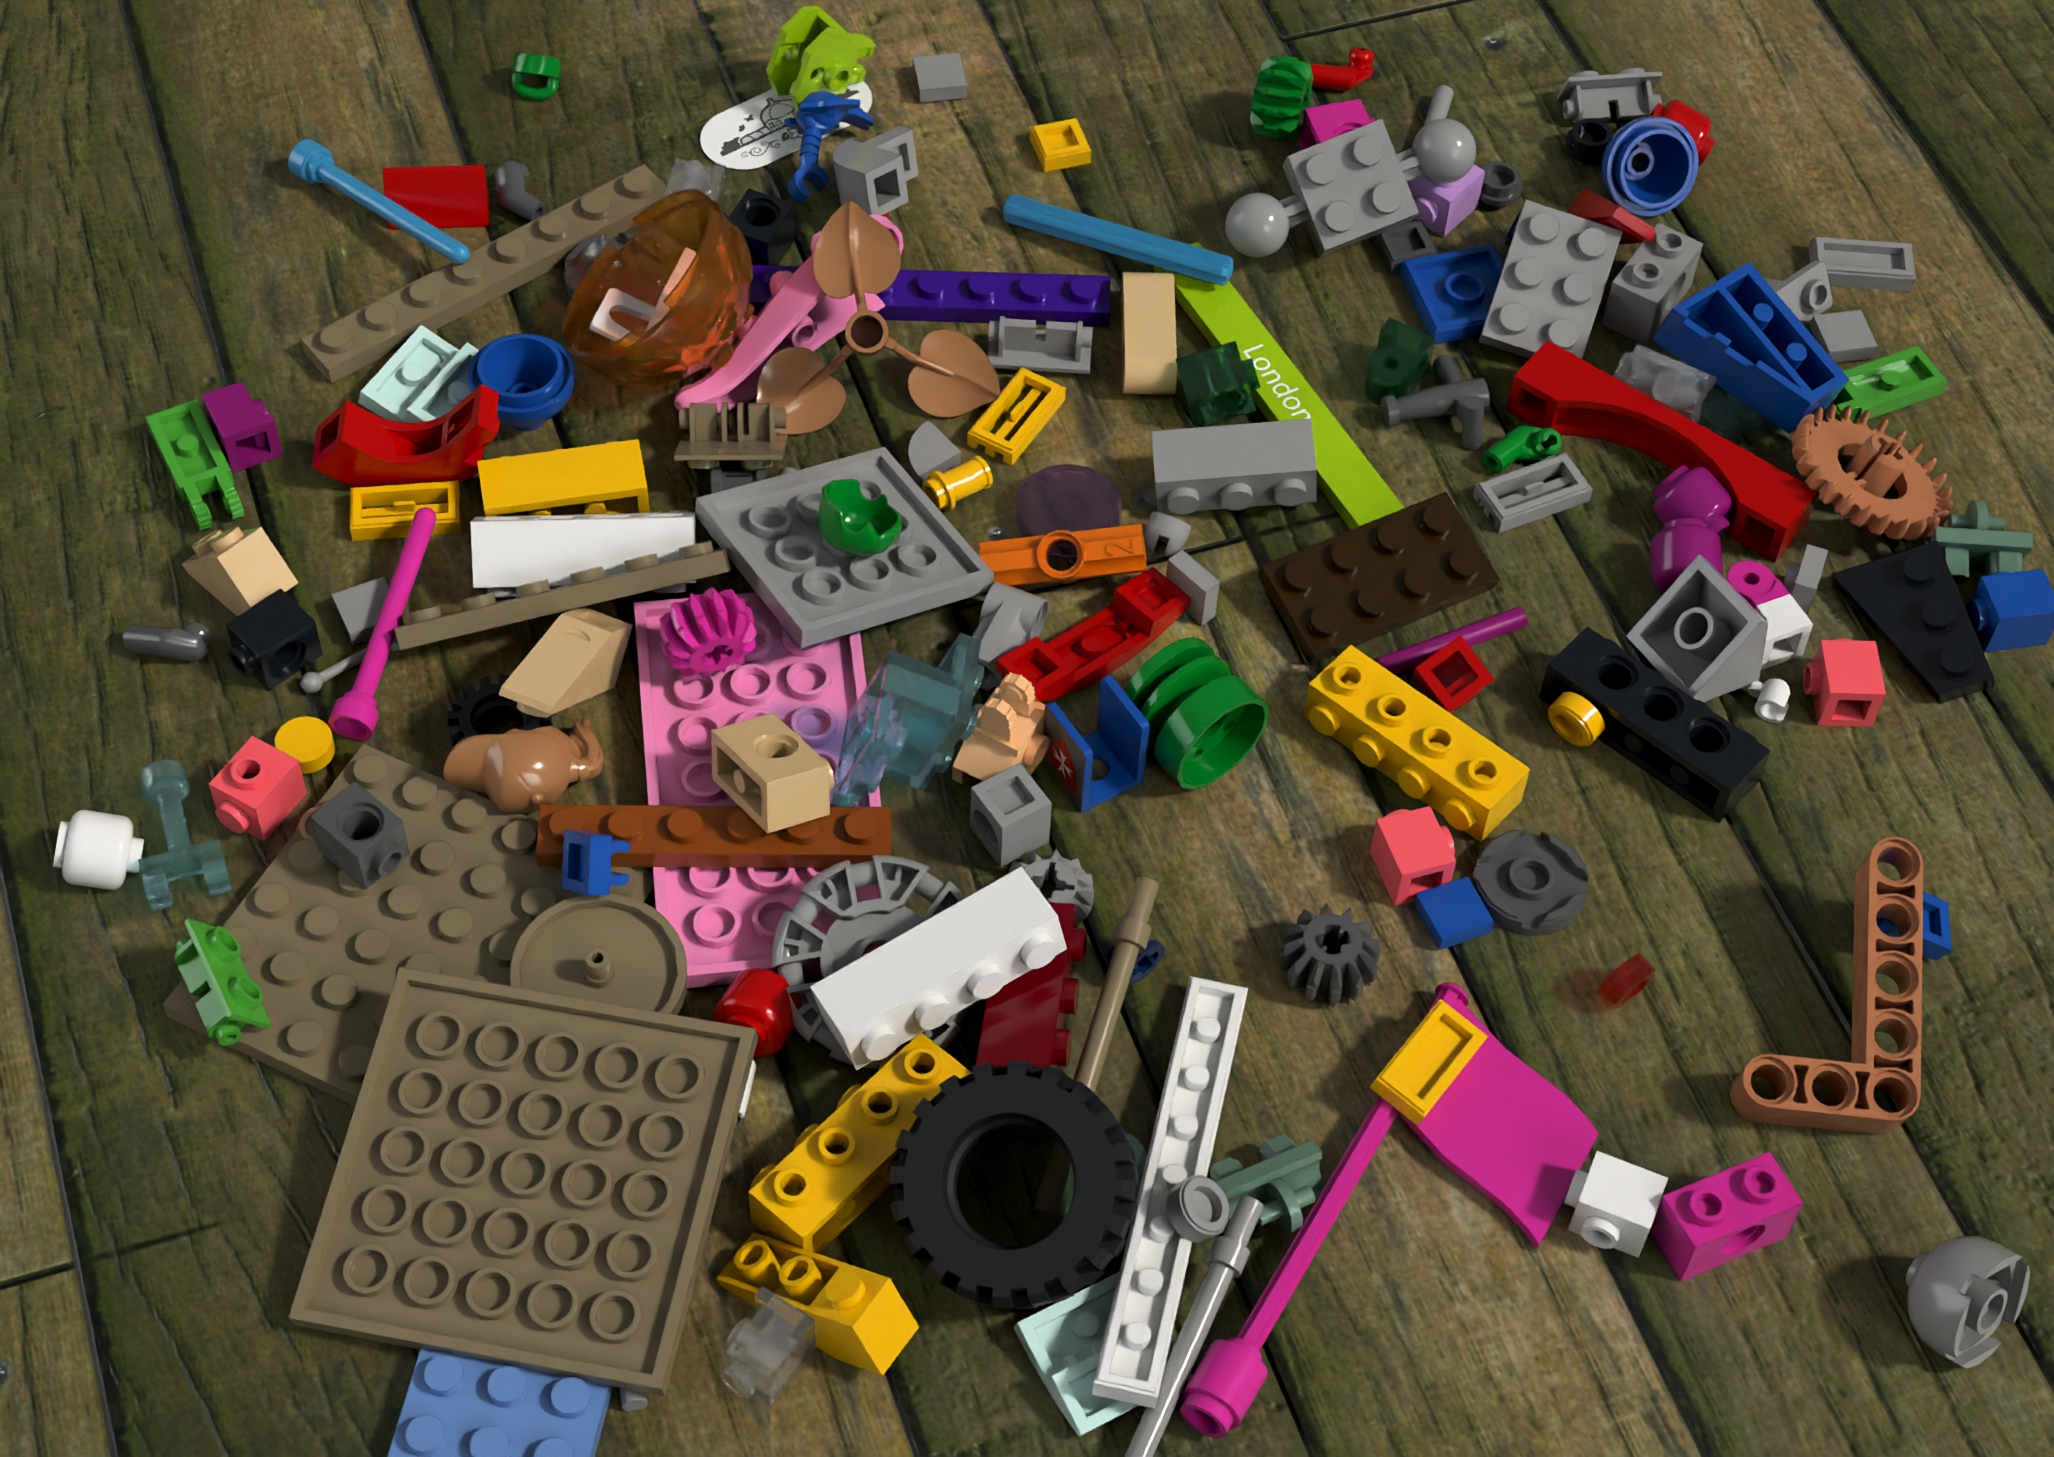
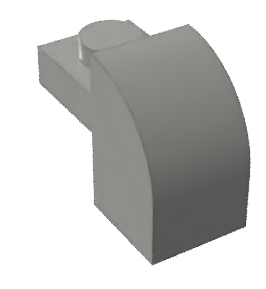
M899 125L863 143L848 139L841 143L833 152L841 206L848 201H853L868 215L878 214L882 216L909 202L906 181L919 175L912 129Z

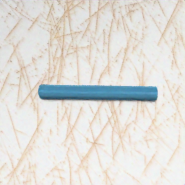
M1017 194L1009 195L1006 203L1003 205L1004 221L1009 224L1221 286L1226 285L1233 274V259L1224 254Z

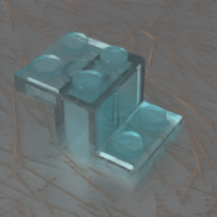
M960 632L937 668L894 651H889L847 716L831 804L842 807H856L865 792L873 794L876 791L882 776L924 791L936 772L944 773L947 770L954 754L955 744L959 739L966 741L976 724L978 709L972 707V700L980 687L984 675V666L978 664L981 640Z

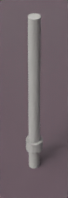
M1245 1195L1241 1196L1224 1235L1215 1237L1205 1259L1206 1264L1209 1266L1208 1271L1166 1362L1156 1409L1146 1407L1124 1457L1154 1456L1232 1278L1240 1277L1248 1260L1250 1251L1246 1246L1264 1208V1205L1257 1199Z

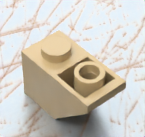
M237 525L223 533L220 529H217L193 544L192 548L196 554L182 563V566L191 577L236 616L241 615L280 588L286 592L299 583L262 527L241 531Z

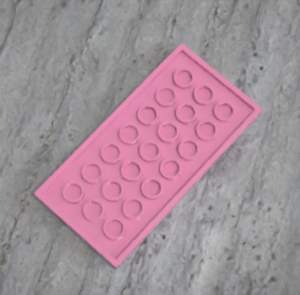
M757 593L736 594L738 598L744 599L746 607H750L756 624L754 627L757 635L754 638L756 648L750 653L744 654L745 661L743 663L732 664L726 667L725 673L720 670L715 671L707 678H702L699 673L693 676H683L679 669L672 668L670 660L666 659L660 644L662 639L659 633L661 630L659 619L664 614L671 612L672 603L684 602L689 598L634 602L648 805L739 806L712 780L711 730L774 713L791 730L796 731L802 740L817 754L826 758L834 775V787L830 790V806L882 807L860 631L800 649ZM653 867L656 910L675 928L684 946L687 961V988L727 985L731 983L734 977L747 969L761 968L772 970L771 954L773 940L784 911L791 912L801 898L798 891L810 879L827 868ZM876 884L855 888L858 903L869 899H880ZM820 911L811 925L826 935L831 925L837 919L828 912ZM879 944L870 947L866 950L864 955L872 952L873 950L879 948L882 945ZM820 961L802 966L803 977L822 976Z

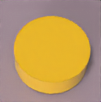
M1563 692L1548 708V718L1552 727L1562 738L1576 746H1590L1605 729L1604 720L1595 706L1576 693Z
M303 716L294 718L282 725L275 736V748L298 759L302 774H310L323 769L330 763L335 754V744L330 727L324 721L315 717Z

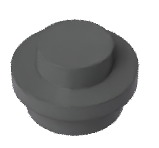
M1494 161L1482 167L1485 175L1480 201L1490 206L1504 207L1512 205L1519 200L1523 185L1519 172L1514 166L1506 162Z

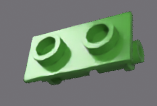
M188 918L184 923L190 935L183 937L176 943L175 948L177 951L174 954V961L191 995L200 996L209 987L211 991L195 1003L209 1038L217 1040L221 1046H228L240 1040L242 1037L241 1029L247 1024L269 1029L272 1024L262 1005L264 1000L262 991L248 975L240 957L241 946L238 940L223 927H214Z

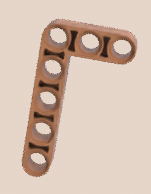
M1896 836L1886 837L1878 841L1856 871L1851 1062L1777 1054H1763L1751 1059L1732 1082L1730 1090L1731 1102L1736 1111L1744 1118L1755 1122L1880 1135L1896 1130L1919 1107L1921 1098L1923 860L1918 848L1909 840ZM1877 862H1886L1894 866L1899 872L1900 880L1894 881L1882 875L1878 869ZM1876 918H1886L1892 921L1897 926L1900 937H1890L1884 934L1879 929ZM1875 974H1883L1893 979L1898 986L1899 995L1887 994L1881 990L1876 983ZM1881 1031L1893 1037L1897 1043L1898 1053L1892 1054L1882 1050L1875 1041L1874 1032ZM1759 1076L1770 1081L1775 1088L1776 1099L1767 1100L1757 1095L1751 1086V1077ZM1812 1083L1825 1084L1831 1088L1836 1095V1106H1827L1820 1103L1813 1094ZM1880 1089L1892 1095L1896 1101L1897 1112L1890 1113L1881 1109L1874 1100L1873 1091Z

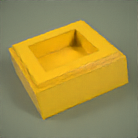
M1077 118L1030 127V142L1044 172L1091 163V149Z

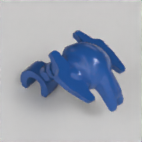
M826 91L813 92L799 104L797 118H786L784 120L785 127L797 129L798 134H803L799 153V169L791 176L788 182L789 193L799 204L811 195L803 179L809 180L817 191L823 189L830 182L827 173L818 166L822 135L839 128V122H845L863 130H869V126L874 125L872 117L860 108V100L841 99L834 93Z

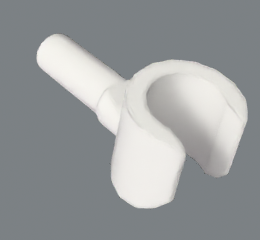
M1774 678L1767 680L1764 684L1755 681L1740 688L1748 692L1750 696L1758 698L1754 709L1761 719L1770 723L1782 722L1789 708L1787 701L1790 696V689L1785 681Z

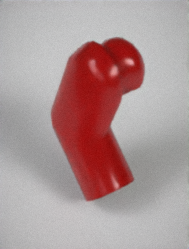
M1352 48L1349 52L1348 63L1342 66L1311 63L1310 66L1314 77L1312 87L1338 91L1351 90L1371 78L1375 70L1372 66L1374 53L1366 48Z

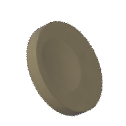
M620 894L579 895L563 900L546 909L527 926L520 936L510 965L511 986L675 1015H678L683 1005L687 990L686 954L675 928L660 912L650 905Z

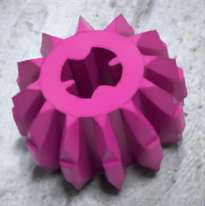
M712 587L704 594L694 595L690 593L689 599L684 602L672 603L671 612L664 614L659 619L661 625L659 633L662 639L660 644L666 659L670 660L672 668L679 669L683 676H693L699 673L702 678H707L715 671L720 670L725 673L726 667L732 664L743 663L745 661L744 654L750 653L756 648L754 638L757 635L754 627L756 624L750 607H746L744 599L738 598L733 589L717 593Z

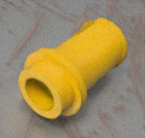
M975 456L971 460L944 473L937 470L931 472L928 475V480L922 483V491L939 510L942 509L948 512L955 508L956 501L991 487L993 476L986 461L981 456Z

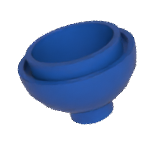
M1659 116L1642 117L1632 120L1622 126L1612 136L1606 146L1601 166L1604 186L1610 197L1628 212L1640 216H1656L1666 213L1680 204L1693 187L1698 172V151L1690 133L1676 121ZM1637 153H1642L1641 163L1634 170L1631 165L1632 159Z
M535 334L508 335L488 343L471 360L467 375L470 392L480 384H483L499 393L497 417L500 423L520 431L535 430L559 413L571 398L575 383L574 363L567 350L554 340Z

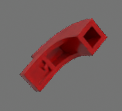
M480 384L445 415L420 423H402L387 420L346 400L317 426L312 468L354 487L458 480L461 483L479 472L477 461L483 459V448L492 442L500 426V420L497 417L499 393Z

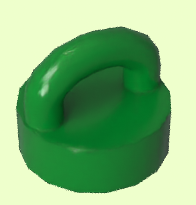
M516 53L513 56L511 79L514 91L521 97L535 101L546 100L552 97L557 92L562 62L558 58L544 55ZM524 76L547 79V84L543 88H531L524 83Z

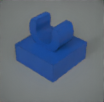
M586 829L564 830L561 889L588 896L609 895L610 885L621 886L628 883L629 875L611 872V855L618 851L629 852L630 844L622 840L613 839L612 835Z

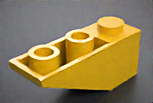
M755 1232L750 1235L716 1278L720 1286L833 1358L881 1376L884 1375L919 1328L889 1277Z

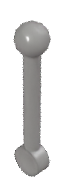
M396 636L390 651L400 650ZM367 647L318 673L306 672L300 681L302 689L307 693L318 692L323 682L361 663Z

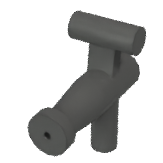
M1441 355L1433 362V368L1442 385L1430 387L1397 399L1394 395L1381 397V412L1387 427L1399 425L1400 420L1436 418L1455 414L1462 424L1463 447L1472 450L1482 446L1484 408H1488L1490 403L1487 383L1483 377L1463 381L1452 358L1448 355Z

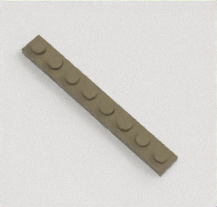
M643 164L470 252L469 259L465 263L457 264L451 262L302 338L304 354L332 384L400 349L420 325L433 332L564 264L567 255L572 249L587 238L603 233L606 234V238L616 237L619 235V232L623 233L674 206L673 192Z

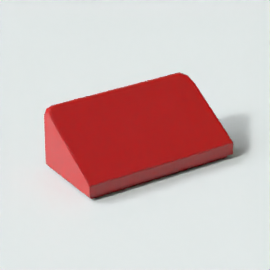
M485 165L383 168L385 196L436 228L488 226L490 200ZM387 221L389 229L401 230Z

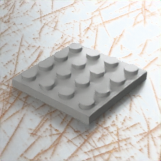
M885 447L696 498L695 516L721 548L726 547L728 558L800 649L988 592L993 585L995 575L993 571ZM855 479L860 482V490L865 498L875 500L881 494H885L888 504L901 513L902 529L900 538L883 553L871 556L852 555L835 549L824 540L818 528L819 503L823 486L832 480Z

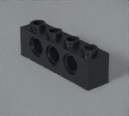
M1588 626L1547 665L1539 695L1541 700L1551 705L1563 692H1573L1587 699L1599 711L1605 723V729L1597 739L1718 823L1758 784L1771 750L1760 744L1753 735L1741 731L1713 712L1707 704L1694 699L1669 682L1660 672L1648 668L1623 651L1617 643L1604 638Z

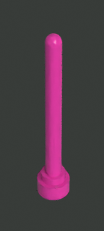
M428 507L418 509L414 515L352 691H347L343 697L335 701L328 725L335 733L342 737L365 741L372 737L376 727L379 712L376 709L377 702L374 699V695L396 636L394 628L400 624L436 523V514Z

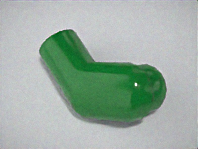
M1518 426L1482 454V460L1490 472L1499 474L1515 460L1540 462L1554 457L1561 450L1562 437L1553 428L1543 429L1533 426Z

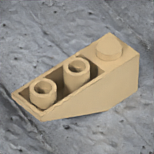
M579 607L562 613L501 686L499 695L516 701V708L521 712L545 718L614 688L633 625L586 607Z

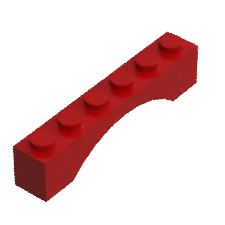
M1547 340L1514 375L1506 411L1534 427L1543 429L1553 428L1561 436L1602 439L1627 446L1661 461L1674 471L1683 465H1686L1690 470L1699 466L1708 469L1733 499L1732 509L1725 516L1731 523L1726 529L1728 536L1774 563L1806 526L1818 491L1811 490L1799 478L1784 472L1757 457L1752 452L1728 441L1707 427L1692 421L1665 404L1654 400Z

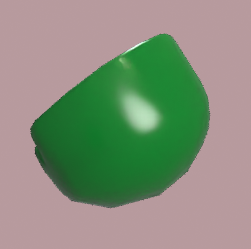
M832 480L822 487L818 528L824 540L835 549L852 555L871 556L883 553L900 538L902 529L901 513L888 504L885 494H881L875 500L865 498L860 490V482L858 480Z

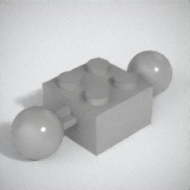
M1442 118L1433 120L1423 126L1416 134L1412 148L1397 154L1382 119L1287 156L1282 166L1294 195L1279 201L1265 193H1251L1239 198L1230 207L1226 216L1225 231L1227 238L1233 248L1239 253L1252 258H1262L1275 253L1282 247L1287 239L1290 228L1305 223L1317 255L1321 258L1411 222L1419 214L1407 182L1421 176L1429 181L1440 184L1452 183L1463 178L1475 162L1477 152L1475 139L1464 124L1453 119Z

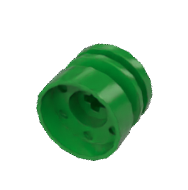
M1197 637L1177 640L1158 651L1140 667L1124 689V692L1149 723L1147 749L1154 751L1157 763L1180 787L1189 790L1205 787L1213 783L1238 765L1258 742L1266 728L1270 713L1267 703L1242 678L1231 675L1228 664L1222 658L1217 657L1214 650L1204 640Z

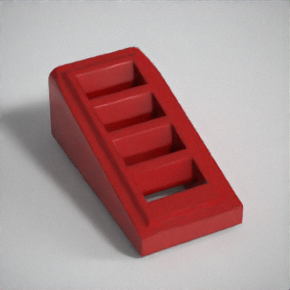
M1588 189L1580 191L1567 211L1569 214L1623 231L1619 245L1651 242L1656 235L1654 228L1621 206Z

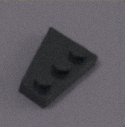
M1938 541L1832 574L1833 585L1844 597L1848 596L1862 611L1866 622L1875 632L1879 630L1896 649L1900 660L1940 704L1994 687V676Z

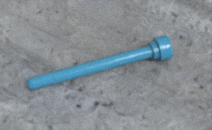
M305 139L292 149L288 159L289 170L306 183H327L454 263L463 264L469 259L470 252L467 246L337 167L331 152L312 139Z

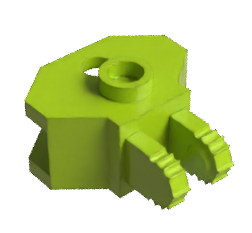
M818 5L803 6L781 28L766 72L773 91L778 96L790 95L795 110L798 112L799 104L810 93L826 91L835 95L843 94L846 92L848 84L862 83L866 71L863 65L857 63L858 58L871 57L876 45L873 39L864 34L847 33L844 28ZM788 48H789V52H790L791 54L788 55V56H785V53H786V51H787Z

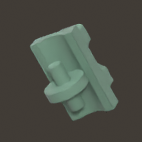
M1972 500L1967 507L1966 515L1950 514L1947 522L1948 527H1935L1930 541H1923L1921 544L1925 545L1938 541L1956 585L1964 584L1969 579V563L1985 564V576L2001 571L2009 573L2021 572L2023 558L2033 549V533L2004 531V517L1988 516L1986 502Z
M1282 1134L1265 1142L1259 1150L1260 1162L1244 1168L1237 1159H1232L1231 1157L1211 1165L1209 1169L1210 1179L1226 1195L1230 1206V1219L1240 1197L1243 1195L1250 1196L1264 1205L1256 1225L1262 1226L1276 1220L1286 1233H1292L1301 1229L1303 1226L1301 1208L1316 1202V1199L1320 1197L1325 1188L1319 1168L1322 1150L1313 1139L1297 1145L1286 1134Z

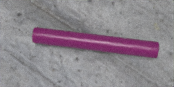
M1518 606L1374 659V661L1396 675L1417 667L1460 634L1467 644L1472 647L1526 627L1527 617L1523 609Z

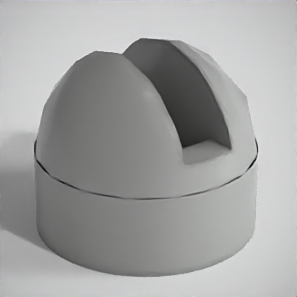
M1152 512L1145 529L1146 544L1154 552L1158 541L1166 543L1163 556L1174 555L1182 550L1192 527L1173 516Z

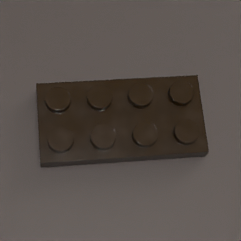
M1447 492L1265 564L1261 567L1258 574L1261 583L1309 665L1339 654L1350 645L1356 647L1495 588L1500 579Z

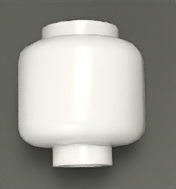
M79 810L72 816L70 822H60L53 867L62 868V875L67 883L116 890L124 883L126 872L139 873L144 839L133 837V824L126 816Z

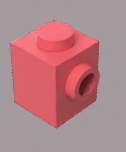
M1847 638L1820 641L1813 662H1806L1803 672L1804 692L1806 695H1812L1817 726L1873 727L1886 696L1876 641H1857Z
M251 736L209 783L216 808L215 814L219 821L235 833L242 834L245 831L264 842L307 794L299 760L254 736Z
M1431 806L1412 811L1400 809L1387 814L1384 818L1376 819L1370 854L1395 907L1414 902L1416 893L1452 881L1456 865L1453 838L1446 826L1439 825Z

